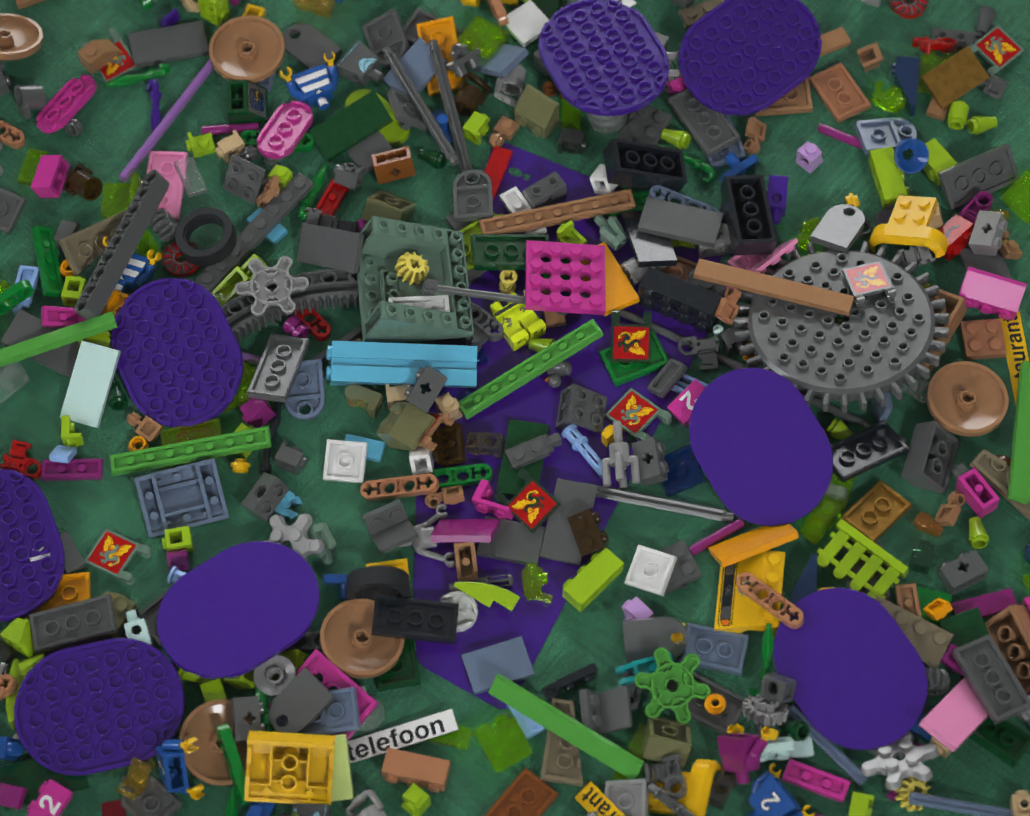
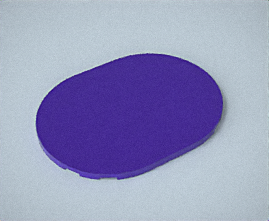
M580 0L573 2L555 12L553 17L544 24L540 32L539 54L545 69L562 97L581 111L599 116L629 114L653 102L666 86L669 77V60L663 45L645 17L635 8L623 5L620 1Z
M725 0L698 19L686 32L678 55V65L682 81L697 101L713 111L735 116L760 112L773 105L810 76L821 53L822 40L819 26L811 11L800 0Z
M183 278L158 279L138 288L124 301V305L116 314L117 328L112 329L110 347L121 351L117 369L132 401L145 416L147 415L160 425L178 429L191 428L211 421L221 414L233 401L243 376L242 351L222 307L207 289Z
M741 368L716 378L698 397L689 423L691 447L717 495L729 510L748 522L763 526H777L795 522L805 517L818 506L832 480L833 452L825 431L800 391L790 381L766 369Z
M0 469V622H9L17 617L24 618L34 613L53 596L63 577L65 550L50 505L39 486L20 472ZM50 553V556L30 562L31 557Z
M266 541L245 542L232 546L186 573L170 587L160 604L157 616L160 642L168 657L186 672L189 671L207 679L233 678L243 675L284 651L305 635L319 608L318 582L307 561L297 552L286 546Z
M829 588L816 591L800 599L794 605L803 612L804 624L798 629H791L780 622L774 640V662L777 673L797 681L793 700L805 717L826 739L852 750L879 749V747L893 744L901 739L919 720L927 699L925 667L920 655L889 612L878 601L862 592L847 588ZM789 611L787 612V614L791 618V621H798V615L796 617H793L789 614Z
M113 638L70 647L44 657L24 677L15 699V727L19 739L28 753L39 764L54 772L72 776H83L132 766L156 756V747L161 746L164 741L174 738L184 714V688L179 673L172 662L157 648L145 642L130 638Z

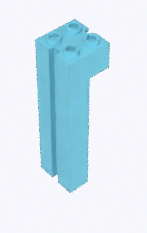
M332 341L326 351V360H330V366L326 368V380H329V385L411 384L414 386L417 381L415 375L420 367L424 369L425 366H429L448 378L443 387L475 388L477 386V346Z

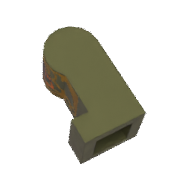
M350 384L345 389L348 405L366 409L369 417L376 418L384 403L381 393L357 384Z

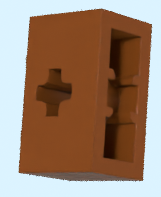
M409 146L371 155L378 184L416 175Z

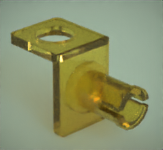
M133 758L127 778L116 787L115 791L134 800L146 789L150 772L155 770L154 767H156L154 760L149 759L143 762ZM131 787L135 792H128L124 788Z

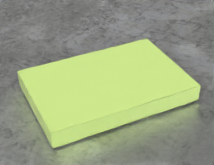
M347 734L334 735L335 750L331 802L354 799Z

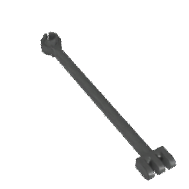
M431 279L424 281L420 291L422 295L434 296L435 293H444L525 304V296L438 285V280ZM557 312V314H559V315H567V314H568V313H564V312Z

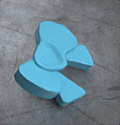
M288 491L273 513L292 520L298 516V513L289 509L290 506H301L302 502L298 496L295 497V494Z

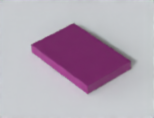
M440 519L431 533L430 539L432 543L492 542L501 526L500 519Z

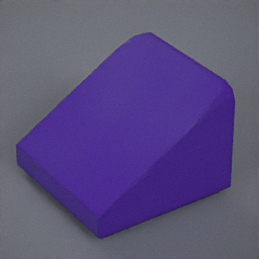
M174 8L158 22V25L162 28L174 26L180 21L178 9Z

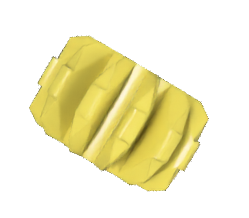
M407 251L398 258L395 265V270L398 271L397 277H402V282L408 281L409 286L413 282L416 285L420 284L421 281L426 279L429 272L428 260H423L422 254L418 256L415 251L411 254Z
M907 777L902 780L901 787L894 790L898 793L895 800H901L899 807H906V810L909 812L914 810L920 811L923 809V806L909 804V794L916 792L931 795L927 791L931 786H925L926 781H919L915 777Z

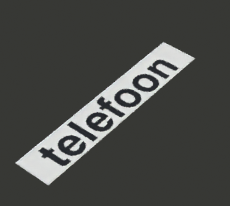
M449 709L348 741L350 763L385 753L387 747L398 749L458 730L453 710Z

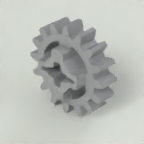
M756 694V697L750 695L749 699H744L742 712L744 717H748V721H753L755 724L762 723L763 726H775V723L782 725V722L787 721L789 708H787L788 705L785 703L781 704Z

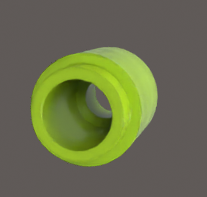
M957 100L950 104L947 122L951 129L961 130L966 125L969 112L968 104L962 100Z

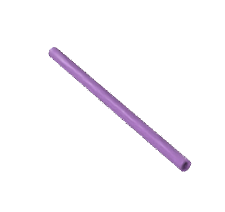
M211 59L208 60L121 172L119 178L123 182L128 181L214 70Z

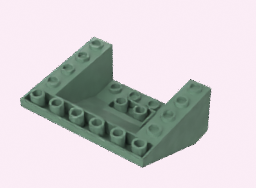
M372 216L360 232L364 234L359 271L357 273L363 342L410 343L471 337L474 334L470 297L435 293L434 296L448 295L450 312L388 302L389 297L427 296L422 295L420 292L425 280L421 281L418 285L413 282L409 286L408 281L402 282V277H397L398 271L395 270V265L398 258L407 251L410 254L415 251L418 256L422 254L423 260H428L427 266L430 268L426 279L438 280V285L469 289L463 232Z

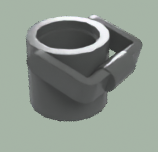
M16 85L14 87L16 106L24 120L31 119L30 110L44 108L45 93L42 85Z

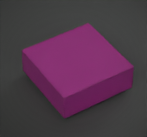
M187 548L166 552L169 572L174 566H177L180 571L190 570Z

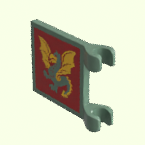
M996 25L977 42L969 46L974 54L978 52L992 66L987 71L989 77L991 74L997 75L1024 52V49L999 25Z
M114 27L108 29L109 37L121 53L98 70L105 83L138 69L135 68L132 54ZM86 41L82 43V47L87 45L89 42Z
M630 388L605 414V417L612 422L621 421L622 429L637 441L651 438L643 431L656 417L665 425H669L672 422L671 413L662 410L633 388Z
M106 528L84 562L132 586L135 579L125 569L136 553L146 559H149L153 553L150 551V547L132 541Z

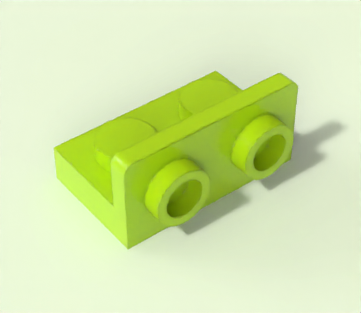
M198 0L200 16L217 26H220L223 21L228 19L230 14L228 0Z

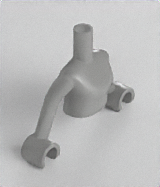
M439 504L436 507V514L414 526L418 533V538L399 547L412 545L418 554L445 562L448 568H452L456 565L455 561H447L450 558H454L452 552L441 555L426 550L437 547V543H432L430 539L434 526H429L438 519L447 518L448 514L446 512L440 513L441 510L447 509L446 505Z

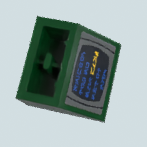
M248 80L227 81V113L230 124L267 123V88Z

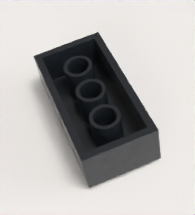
M612 138L603 150L607 181L610 184L650 190L654 185H660L679 193L688 182L681 149Z
M725 176L720 191L733 256L772 254L777 240L764 176Z
M649 266L639 284V305L647 310L659 312L664 317L676 319L681 324L691 325L698 331L712 333L713 327L719 319L714 314L722 295Z

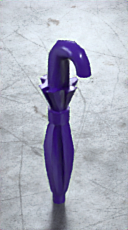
M150 79L146 87V91H151L152 88V92L148 93L152 100L150 117L152 133L161 122L159 101L163 94L159 91V83L156 79Z

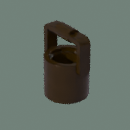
M470 71L462 77L457 86L459 91L454 99L457 112L465 117H470L477 110L478 106L485 102L490 92V87L485 81ZM467 78H470L472 82L481 87L484 93L474 85L465 84Z
M78 164L66 177L63 190L73 197L77 194L87 201H93L100 196L103 185L100 179L92 175L93 172Z

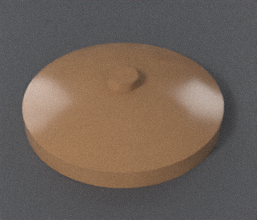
M0 13V60L22 59L36 53L43 44V31L35 21L21 15Z
M240 16L227 21L216 30L210 41L209 55L214 69L223 78L229 81L248 80L256 83L270 77L279 69L285 57V42L281 31L271 21L258 16Z
M970 361L953 362L940 368L931 378L926 393L927 406L934 420L949 432L967 437L981 436L998 427L1005 417L1009 403L1008 392L1001 378L988 367Z
M352 599L345 601L328 613L321 626L320 647L323 655L349 677L365 679L382 675L397 663L403 651L404 639L371 635L374 600Z
M213 700L200 705L186 718L179 734V740L186 741L193 737L198 739V741L193 743L195 747H199L198 750L192 753L184 751L187 770L206 784L215 786L233 784L216 733V726L227 723L233 736L231 700ZM247 715L243 720L247 721L249 725L253 718L250 719ZM247 742L235 743L246 776Z

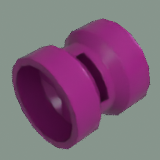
M296 315L288 318L282 326L283 331L286 334H290L291 337L306 338L310 333V328L306 324H302Z

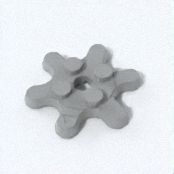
M281 257L273 267L265 266L260 259L249 261L248 268L252 271L253 278L247 282H238L234 289L239 296H252L255 298V302L251 306V312L254 316H263L266 309L271 306L280 307L285 314H292L295 311L296 305L290 296L294 292L305 291L309 286V280L306 277H292L289 274L293 264L290 257ZM271 284H275L277 286V288L274 289L273 292L267 289V287Z
M280 514L270 517L269 522L273 530L266 542L285 546L290 541L292 544L291 549L304 559L311 554L318 555L322 553L325 547L323 541L320 539L311 540L307 535V531L313 521L312 516L309 514L299 515L296 522L292 525H287L284 517Z
M908 732L893 744L879 747V749L868 750L876 758L862 764L861 774L867 777L876 774L885 775L887 777L885 786L889 790L899 789L902 780L907 777H915L919 781L924 782L929 781L933 774L930 768L923 765L926 760L936 758L939 752L933 744L924 746L913 745L914 737L911 732ZM897 756H898L899 758H903V760H901V761L896 760V759H897Z

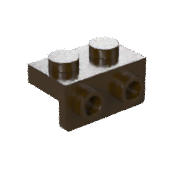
M457 422L452 424V426L442 428L438 426L431 436L432 442L437 443L433 451L435 462L444 468L466 462L463 425Z
M590 508L567 517L581 556L608 547L607 542H609L605 530L602 531L599 523L602 521L598 511Z

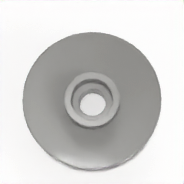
M276 655L255 668L253 674L256 687L262 693L269 696H278L296 677L295 667L292 662L281 655ZM274 675L279 676V679L277 681L272 680V677Z

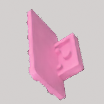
M795 238L781 243L773 249L772 254L736 255L730 258L728 263L733 267L764 274L767 271L766 267L770 264L773 266L781 260L780 256L784 253L788 254L795 249L794 245L798 240Z

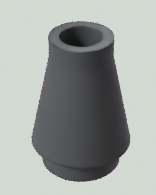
M982 6L978 10L976 32H981L984 35L987 34L996 17L995 9L989 6Z

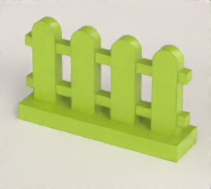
M841 519L836 525L838 532H832L830 534L832 540L824 550L819 548L817 551L819 554L817 557L818 566L825 568L831 563L836 567L833 574L837 580H842L849 576L852 579L850 582L852 590L860 592L864 587L869 591L867 595L873 599H876L878 595L886 600L885 593L893 583L895 585L899 584L900 580L897 579L899 576L902 579L909 573L908 567ZM850 540L855 544L852 546L847 541ZM842 547H845L849 551L839 562L834 557ZM867 552L871 557H867L864 553ZM861 559L865 562V564L860 569V571L857 574H855L851 571V569L855 566L858 560ZM881 565H885L888 569L885 570ZM877 571L882 577L873 587L867 582Z

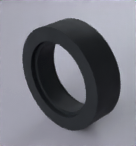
M205 207L192 211L181 220L176 229L175 240L183 257L188 262L197 266H210L223 261L230 255L236 245L237 233L229 216L224 211ZM217 224L223 228L221 240L213 247L197 250L189 246L191 234L200 226Z
M368 566L356 569L347 576V599H370L375 601L376 594L409 598V574L402 569L391 566Z

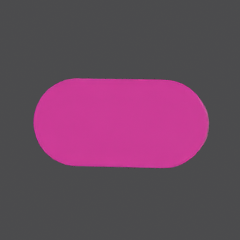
M81 75V78L77 80L76 78L71 79L39 112L36 119V125L41 132L53 133L60 130L86 104L97 89V84L92 76Z
M301 101L281 104L257 137V148L260 154L270 159H280L290 155L313 122V113L310 106Z

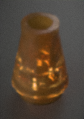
M920 511L912 523L915 529L935 538H938L944 530L928 512Z

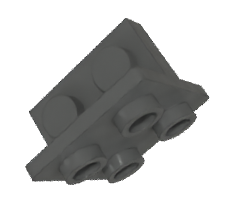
M234 154L230 159L223 189L255 204L260 190L264 189L269 179L265 175V169Z

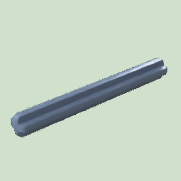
M794 705L789 707L788 716L792 720L806 722L810 729L808 736L859 785H863L868 777L862 775L861 770L831 741L822 736Z
M916 792L909 794L908 801L912 805L974 816H1012L1011 809Z

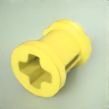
M503 270L500 273L499 289L504 294H510L516 290L517 273L514 270Z

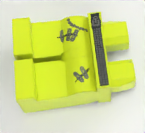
M496 301L490 305V311L493 317L502 324L504 329L503 337L513 352L527 345L532 337L539 338L546 333L544 321L539 319L533 310H525V304L507 302L508 305L503 307L499 301Z

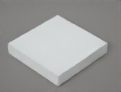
M529 0L507 14L509 24L504 25V27L522 47H525L540 37V32L549 19Z
M327 439L323 480L363 484L368 443Z
M638 545L624 584L663 597L677 557Z

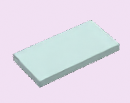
M81 341L59 418L70 415L73 422L99 428L121 351Z

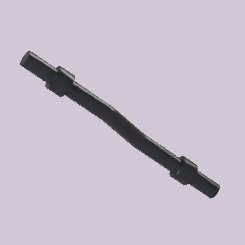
M274 401L273 411L276 415L273 417L269 427L271 442L281 422L282 402ZM270 448L262 449V463L259 465L261 476L264 472L271 474Z

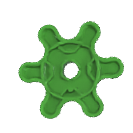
M658 648L654 652V659L657 663L656 670L650 674L639 672L634 677L635 685L639 688L648 689L652 695L650 703L645 707V713L649 718H657L662 710L671 709L675 714L677 722L686 724L691 719V713L688 708L689 701L692 698L706 699L711 693V689L707 684L698 683L693 678V672L699 666L700 659L695 653H690L685 656L682 662L676 663L671 660L666 648ZM669 680L676 682L677 687L673 692L666 688Z

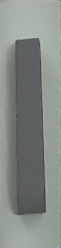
M151 170L144 177L74 307L75 312L84 320L101 315L169 188V182L156 170Z

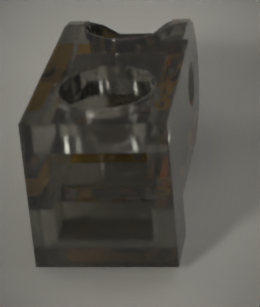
M468 433L465 446L466 452L473 455L484 454L493 455L495 458H503L505 448L503 433Z
M722 767L711 787L709 805L721 811L724 810L737 782L736 772L725 771Z

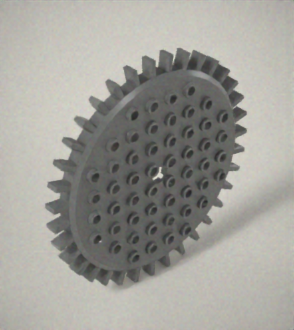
M867 241L862 243L860 251L851 250L850 248L847 253H842L825 247V251L816 252L815 246L810 242L808 243L807 255L800 256L798 251L794 249L791 251L792 261L786 263L781 258L775 264L778 267L777 270L773 271L766 267L767 271L764 274L852 295L842 269L881 260L889 280L897 292V296H895L897 302L889 303L886 293L882 292L865 296L866 302L864 304L866 309L857 310L854 300L849 316L840 314V317L849 318V321L843 322L840 325L834 322L838 313L742 290L741 299L750 301L751 305L736 304L740 307L738 313L748 315V317H734V328H748V330L735 332V343L750 341V344L739 346L740 357L750 354L755 355V357L746 360V368H756L761 365L764 369L783 376L802 395H805L804 399L809 406L813 398L822 399L823 412H827L830 407V401H841L842 413H847L848 401L858 400L861 410L866 411L868 398L875 397L881 407L885 406L884 393L889 391L898 400H901L902 389L899 386L903 383L913 391L917 390L918 381L912 377L915 373L926 380L930 378V370L923 366L924 362L936 367L939 366L940 357L931 354L930 350L941 353L946 351V342L934 340V337L948 339L949 328L935 327V324H948L949 313L934 314V311L945 309V298L930 301L931 297L939 295L938 285L924 289L923 285L929 282V274L926 272L915 278L912 275L917 270V263L915 261L906 268L899 266L902 262V253L900 252L890 261L884 258L885 246H881L876 255L868 253Z

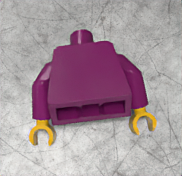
M739 724L730 725L727 728L728 734L717 736L723 768L725 771L736 772L737 784L750 783L749 772L760 768L761 754L768 745V739L774 741L779 733L777 730L765 726L761 729L762 738H760V735L743 734L744 727Z

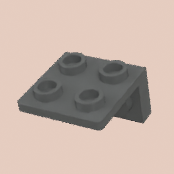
M576 384L568 386L560 394L556 428L563 430L569 425L575 424L600 434L603 431L607 397Z
M400 499L362 515L369 535L381 554L390 552L394 548L410 543L413 539L418 538V533L409 521Z
M621 686L601 693H595L588 689L579 691L583 725L601 736L632 727L628 686Z

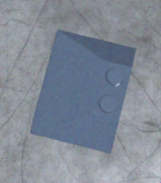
M214 458L134 478L149 538L165 534L166 529L184 526L191 528L229 518Z

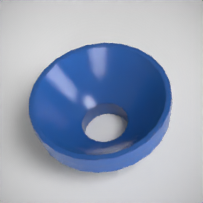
M916 138L902 140L894 151L896 166L901 171L909 174L921 171L929 159V151L926 144ZM911 149V158L905 160L903 158L904 150Z

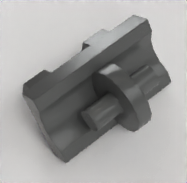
M454 44L450 55L455 59L445 65L446 70L452 69L456 77H461L468 73L464 63L467 64L469 70L481 65L477 57L481 53L479 47L473 51H466L468 49L466 45Z

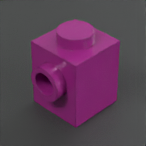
M251 398L240 407L244 414L242 419L248 426L252 424L255 428L262 427L276 415L269 403L262 399Z

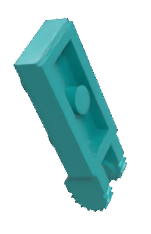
M669 652L670 658L674 662L672 654ZM654 656L616 667V674H622L630 670L633 673V676L619 680V685L633 684L634 677L639 672L653 673L657 668V663Z

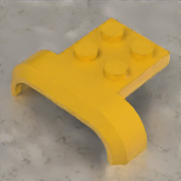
M899 195L888 224L877 225L872 231L868 242L871 252L875 253L877 244L886 243L924 246L931 249L936 258L944 256L949 245L946 236L939 230L929 227L938 204L937 198Z
M697 759L692 766L691 772H681L686 778L687 793L683 798L675 800L683 804L695 816H705L714 774L716 770L722 771L719 763L716 760ZM662 780L656 781L655 785L662 787L666 792L665 783ZM681 784L673 785L671 792H679ZM649 791L648 813L675 815L660 800L655 799L654 795Z

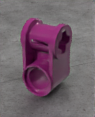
M987 191L977 193L971 202L963 208L959 216L975 225L979 210L991 211L992 195Z

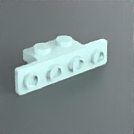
M809 736L804 741H794L791 737H777L774 741L768 739V745L761 754L760 762L812 757L814 755L812 739Z

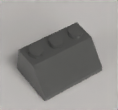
M936 421L917 423L901 477L914 487L945 494L960 441Z

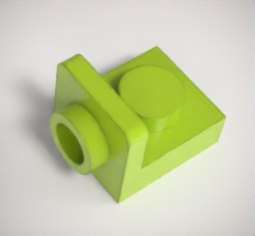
M191 132L187 133L189 140L185 142L188 152L192 151L194 158L215 153V145L211 133L192 137Z
M70 415L61 416V439L64 446L78 447L79 445H84L82 433H76V425L72 423Z

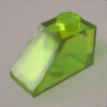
M826 494L818 506L812 510L799 533L816 545L839 519L843 506Z

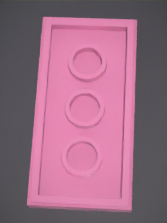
M150 151L147 173L151 170H156L169 182V188L157 210L164 208L176 219V222H180L189 157L188 152Z
M964 677L921 721L919 726L954 753L989 715L967 678Z

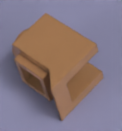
M877 42L857 50L865 72L880 67V62L884 58Z

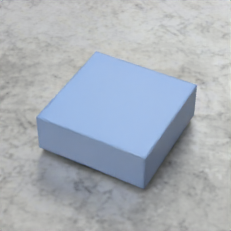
M57 445L49 454L50 461L68 464L77 454L76 447Z

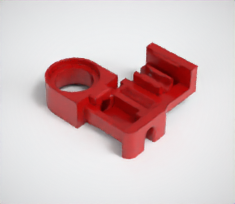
M917 37L912 40V47H919V50L926 54H930V50H938L943 53L955 52L957 40L947 37L930 40L929 37Z
M13 440L9 455L6 453L3 456L4 464L1 463L0 469L14 470L34 480L41 476L42 466L37 460L27 458V455H25L27 449H32L30 443ZM33 464L37 465L38 471L35 474H29L27 471L28 467Z

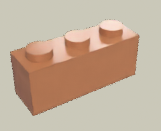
M387 747L381 773L383 779L389 783L397 784L402 782L406 783L409 787L415 783L418 787H425L431 792L438 793L439 791L445 792L451 764L449 760Z

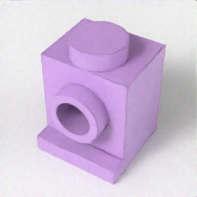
M807 141L797 150L796 163L811 174L823 162L820 148Z
M637 596L633 600H627L621 607L624 611L625 620L654 617V613Z

